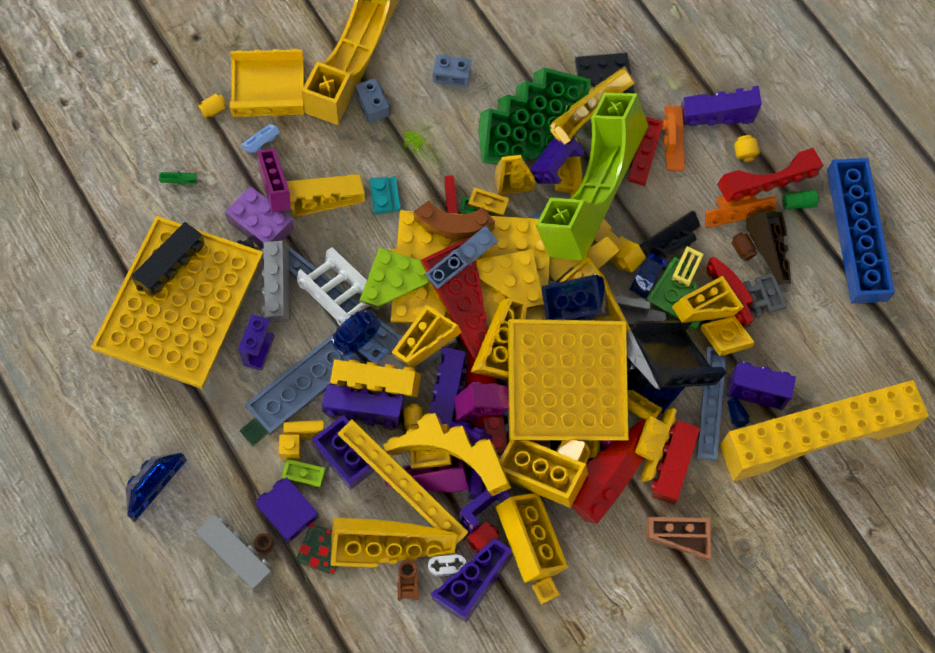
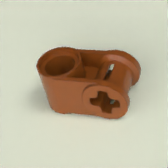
M404 560L398 568V601L411 598L418 600L417 567L411 560ZM405 566H411L414 571L411 575L407 576L402 573V569Z

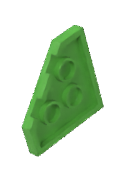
M674 256L646 301L651 302L650 305L665 312L669 317L679 321L680 319L672 306L682 297L698 288L694 279H692L689 287H686L684 283H678L679 281L671 280L680 262V259ZM683 262L678 276L682 275L687 263ZM691 265L685 276L687 280L692 272ZM693 321L688 328L695 331L701 321Z

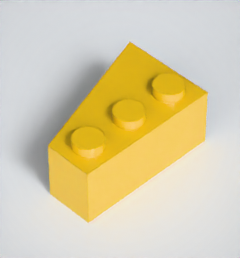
M721 276L682 297L672 308L681 322L685 323L732 317L743 309L744 306L725 278Z
M426 305L393 349L392 354L407 367L414 368L462 332L457 324Z

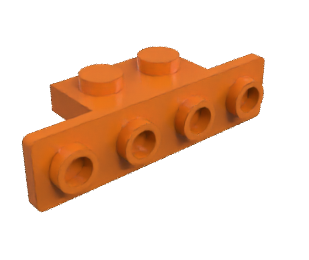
M665 106L662 129L665 130L663 146H665L666 170L684 171L682 106Z
M749 195L740 201L733 200L727 202L724 196L716 197L718 208L705 211V226L710 228L746 220V217L764 211L776 212V198L771 196L757 200L755 196L750 197Z

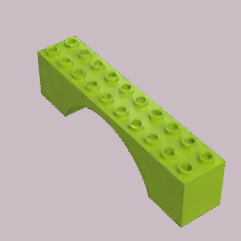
M604 93L591 117L592 145L589 164L579 189L570 199L550 198L536 224V228L550 257L574 260L585 259L648 128L638 94Z

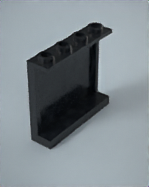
M681 320L637 321L632 325L631 331L661 388L716 385L727 373L723 367H710L686 332L692 322L682 323Z

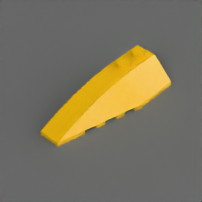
M333 518L331 566L372 568L378 567V564L388 562L389 564H395L400 560H418V557L423 556L430 558L455 553L457 533L395 521Z

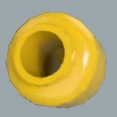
M752 135L738 137L734 143L736 158L743 160L744 163L755 161L754 158L760 153L757 139L753 138Z

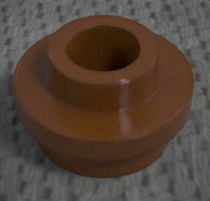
M267 533L259 534L254 540L255 550L261 554L271 552L274 548L273 537ZM267 541L268 545L261 547V542Z

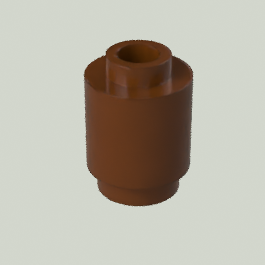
M741 232L733 237L731 244L740 258L748 261L757 255L756 247L747 233L743 234Z

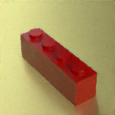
M677 420L675 425H671L669 431L670 441L665 443L663 448L664 460L659 461L657 466L659 475L657 479H653L650 490H653V498L673 505L677 502L700 427Z

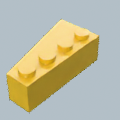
M360 174L286 181L290 192L293 218L365 202V193Z
M513 297L500 301L471 372L504 381L509 380L508 320L525 319L527 301Z
M334 359L330 383L352 389H365L374 392L418 397L421 374L415 372V368L404 367L402 370L397 369L395 365L385 364V367L378 366V363L373 362L362 364L357 360L349 359L348 361Z

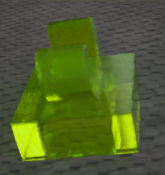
M408 130L405 131L403 136L408 139L404 142V147L408 148L409 143L412 142L414 144L412 151L414 152L418 150L419 145H424L426 140L425 137Z

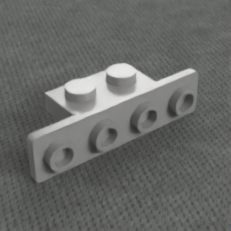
M614 295L628 325H633L637 321H665L666 319L665 312L650 310L651 302L643 298L632 299L627 298L625 295Z

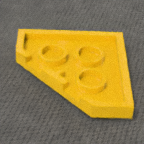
M532 249L476 260L477 271L482 283L494 288L506 298L513 297L527 301V309L544 306Z

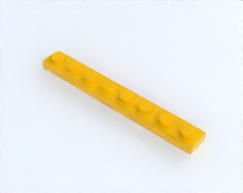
M353 419L339 431L338 435L434 528L457 533L456 544L468 533V530Z

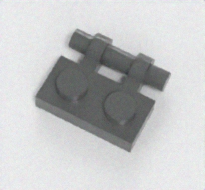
M773 273L756 277L754 280L756 285L754 286L751 285L749 280L743 282L753 300L750 308L754 311L756 317L763 315L761 308L766 307L768 314L786 309L787 304ZM759 292L762 300L758 301L755 293Z

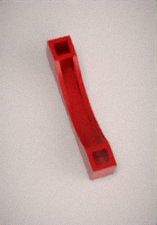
M810 148L798 152L790 165L777 173L757 175L736 170L724 174L717 185L727 202L733 200L740 201L749 195L753 197L762 191L769 192L775 187L780 186L782 188L791 182L798 183L804 178H814L819 174L824 165L815 149Z

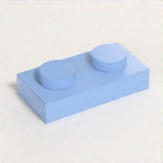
M269 124L242 143L241 146L245 151L255 153L262 148L263 144L273 141L280 131L277 126Z

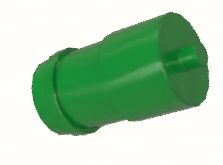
M816 190L787 192L782 196V204L785 210L816 208L819 201Z

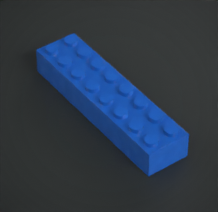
M869 158L832 160L827 169L851 304L888 302L895 291Z

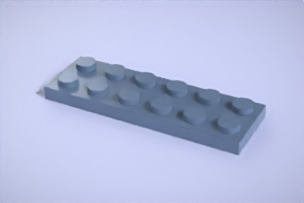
M335 332L247 402L245 407L263 428L272 435L283 426L284 422H288L326 391L327 384L333 385L330 383L334 359L342 361L350 359L360 362L361 359Z

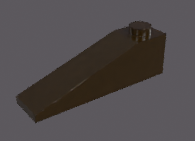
M764 211L746 217V228L779 285L791 284L790 263L785 256L786 252H788V245L784 244V236H787V229L783 213Z

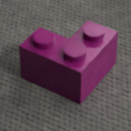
M472 382L454 398L457 421H476L483 414L502 415L509 410L507 386L499 385L498 383L482 384L481 382Z

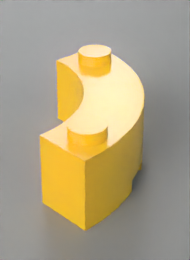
M603 219L591 246L608 236L620 250L609 262L614 264L620 271L625 270L632 273L646 259L639 244L631 242L623 236L618 238L611 232L612 227Z

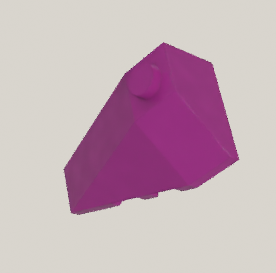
M452 455V465L413 470L411 465L403 466L425 490L461 492L469 488L467 463ZM385 480V486H387V487H392V486Z

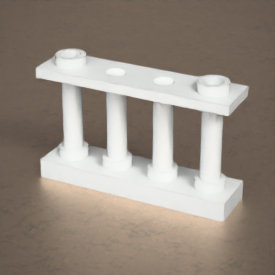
M333 247L326 251L325 263L309 275H306L301 269L298 271L297 283L299 287L303 290L305 289L348 332L352 330V318L370 306L359 303L347 313L340 307L342 303L354 294L362 295L367 280ZM328 269H333L338 273L335 278L321 288L313 281ZM342 281H346L351 288L335 300H332L326 294Z

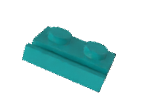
M396 176L369 179L374 215L392 213V211L400 212Z

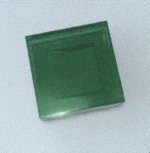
M255 418L240 430V433L252 446L268 434Z

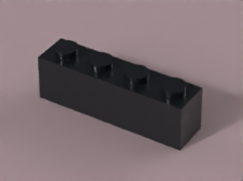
M184 222L131 275L134 284L151 297L161 292L164 284L169 279L172 280L182 266H186L191 257L203 248V235Z

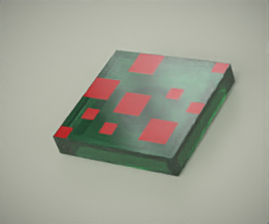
M310 523L296 562L335 575L338 566H331L332 530Z

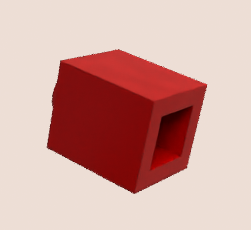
M486 521L468 536L467 542L478 553L494 538L499 541V531L493 524L489 525Z

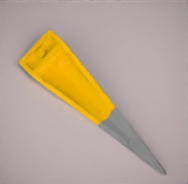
M585 258L560 280L568 295L593 321H626L603 273L600 272L592 258ZM626 321L627 357L651 384L660 390V386Z

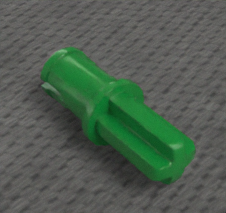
M180 171L177 173L160 172L159 181L161 183H177V185H196L197 173H180Z

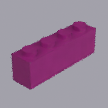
M275 148L257 151L258 170L271 211L282 212L284 210H291L289 188Z

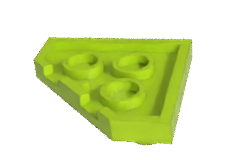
M379 247L360 302L380 308L394 299L397 300L410 294L411 291L427 286L429 279L425 275L426 271L420 260Z

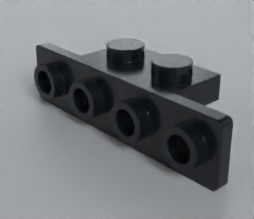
M690 211L640 244L639 246L646 257L642 263H646L656 255L666 259L673 258L678 252L695 242L697 238L692 231L700 227L696 212Z

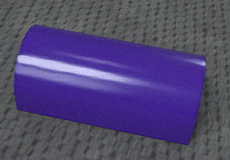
M469 466L468 498L475 499L486 490V486L480 475Z

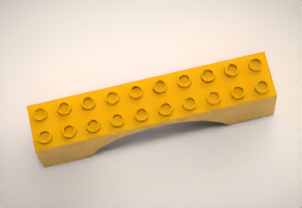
M399 0L354 1L350 17L338 44L325 61L321 63L316 62L302 90L305 114L339 125L353 97L355 85L359 84Z
M910 380L729 431L719 446L734 482L769 472L795 458L828 446L862 438L881 440L912 431L929 415L914 380Z

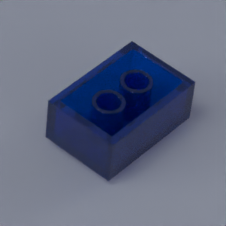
M597 274L541 286L546 320L586 321L610 316L604 278Z

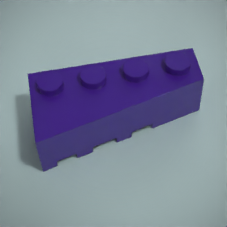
M759 85L752 86V90L747 91L739 88L736 89V92L728 94L725 91H720L713 96L702 94L684 97L681 104L683 125L697 126L707 124L712 126L715 124L754 123L762 105Z
M442 347L441 364L439 363L437 382L434 385L433 401L431 400L429 413H436L442 425L448 424L450 429L451 422H456V420H453V415L456 413L454 398L463 390L464 384L461 383L462 376L466 377L467 365H465L466 352Z
M327 384L321 407L322 412L329 417L344 415L348 421L351 419L354 421L360 420L367 425L374 426L378 424L383 425L382 427L385 429L393 430L394 428L399 429L404 409V395L397 394L396 397L388 396L387 392H380L374 395L365 389L354 392V389L350 387Z
M494 538L467 564L465 563L456 574L449 577L441 587L431 593L433 601L467 623L513 557L512 549Z

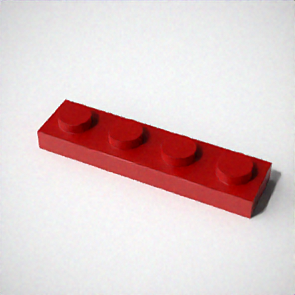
M646 117L648 128L635 153L628 177L629 182L643 186L646 185L663 123L661 120Z

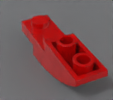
M711 257L706 266L708 275L712 276L713 281L721 276L725 278L744 306L743 309L735 314V317L744 328L750 327L753 317L749 307L753 300L748 290L729 267L717 258Z

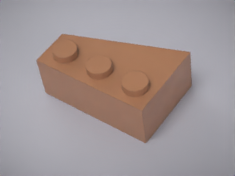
M646 518V539L704 560L711 559L710 518Z

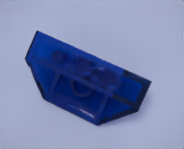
M174 453L152 456L150 460H146L142 464L140 472L129 479L128 486L126 487L127 516L132 522L135 523L185 464L187 459L184 454Z

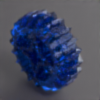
M367 309L358 311L346 319L336 329L331 339L336 351L346 356L361 350L378 332L380 328L378 317Z

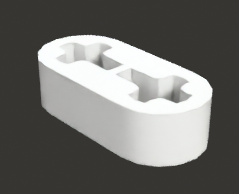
M461 555L436 556L429 560L428 571L436 577L451 576L459 570H456L455 566L448 567V565L454 564L455 560H459V563L464 565L466 560ZM435 562H438L439 565H446V567H441L438 572L435 571V568H431Z

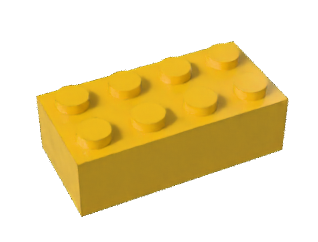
M510 440L500 458L510 483L571 508L588 475L585 463L529 440Z
M533 493L513 496L496 506L524 583L554 577L569 568L540 495Z

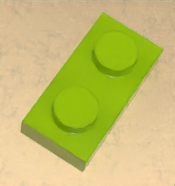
M286 459L281 478L282 480L288 478L291 482L321 489L326 468Z

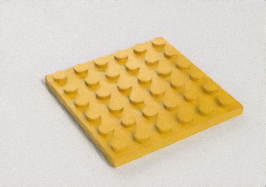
M509 319V440L627 441L626 321Z

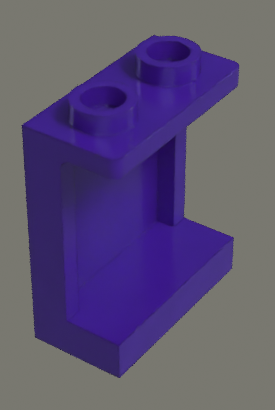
M572 138L565 145L562 141L559 142L557 139H553L530 168L536 183L560 184L562 180L557 175V171L568 157H581L585 150L575 138Z
M251 314L238 348L244 366L262 371L275 337L274 333L267 332L270 324L269 319Z
M288 478L277 481L273 485V489L268 493L265 492L257 499L258 502L255 503L258 510L266 516L288 544L319 518L318 512Z
M488 489L460 510L458 521L468 530L469 534L473 533L479 525L476 516L496 500L502 503L510 497L509 489L494 496L490 494Z

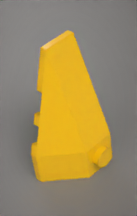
M521 155L502 157L496 166L495 180L498 195L534 191L535 178Z

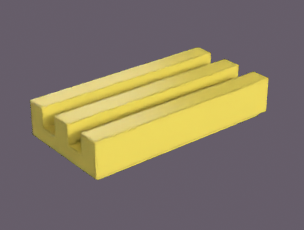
M687 246L671 280L679 281L678 283H684L686 287H689L704 254ZM688 252L692 253L682 275L678 276ZM694 256H699L688 280L685 279Z

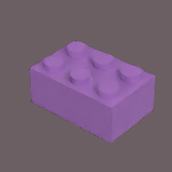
M251 186L225 211L227 221L248 238L252 237L253 242L261 249L264 248V242L283 241L294 230L293 219L283 211L272 212L268 199Z

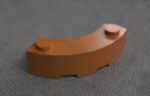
M427 201L414 211V219L420 226L432 234L445 237V239H466L474 236L485 226L490 231L495 229V221L484 207L472 213L458 215L444 212L435 207L430 201Z

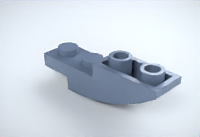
M485 226L425 273V275L438 290L480 258L498 240Z

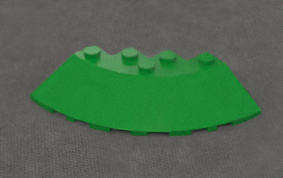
M542 68L534 72L533 82L525 81L516 86L515 96L506 95L498 99L497 110L489 108L481 112L478 133L482 163L497 165L502 157L521 155L524 161L539 157L550 142L556 139L550 131L551 122L570 110V106L588 95L591 79Z

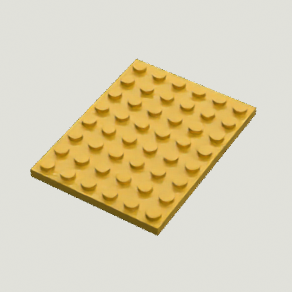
M400 210L396 250L398 254L421 261L423 258L464 240H450L437 234H432L417 223L414 219V211ZM491 216L495 221V229L491 233L498 242L477 260L532 249L544 306L527 309L525 319L546 320L550 255L547 253L536 228L539 219ZM430 280L427 286L411 291L410 294L397 300H392L391 322L413 324L426 305L449 320L451 319ZM480 281L484 311L487 318L486 323L487 328H489L500 301L506 299V297Z
M156 215L91 349L100 354L203 389L259 267L263 252L196 229L203 235V248L191 257L186 266H182L172 280L169 279L164 284L161 292L151 297L134 284L131 275L182 225Z

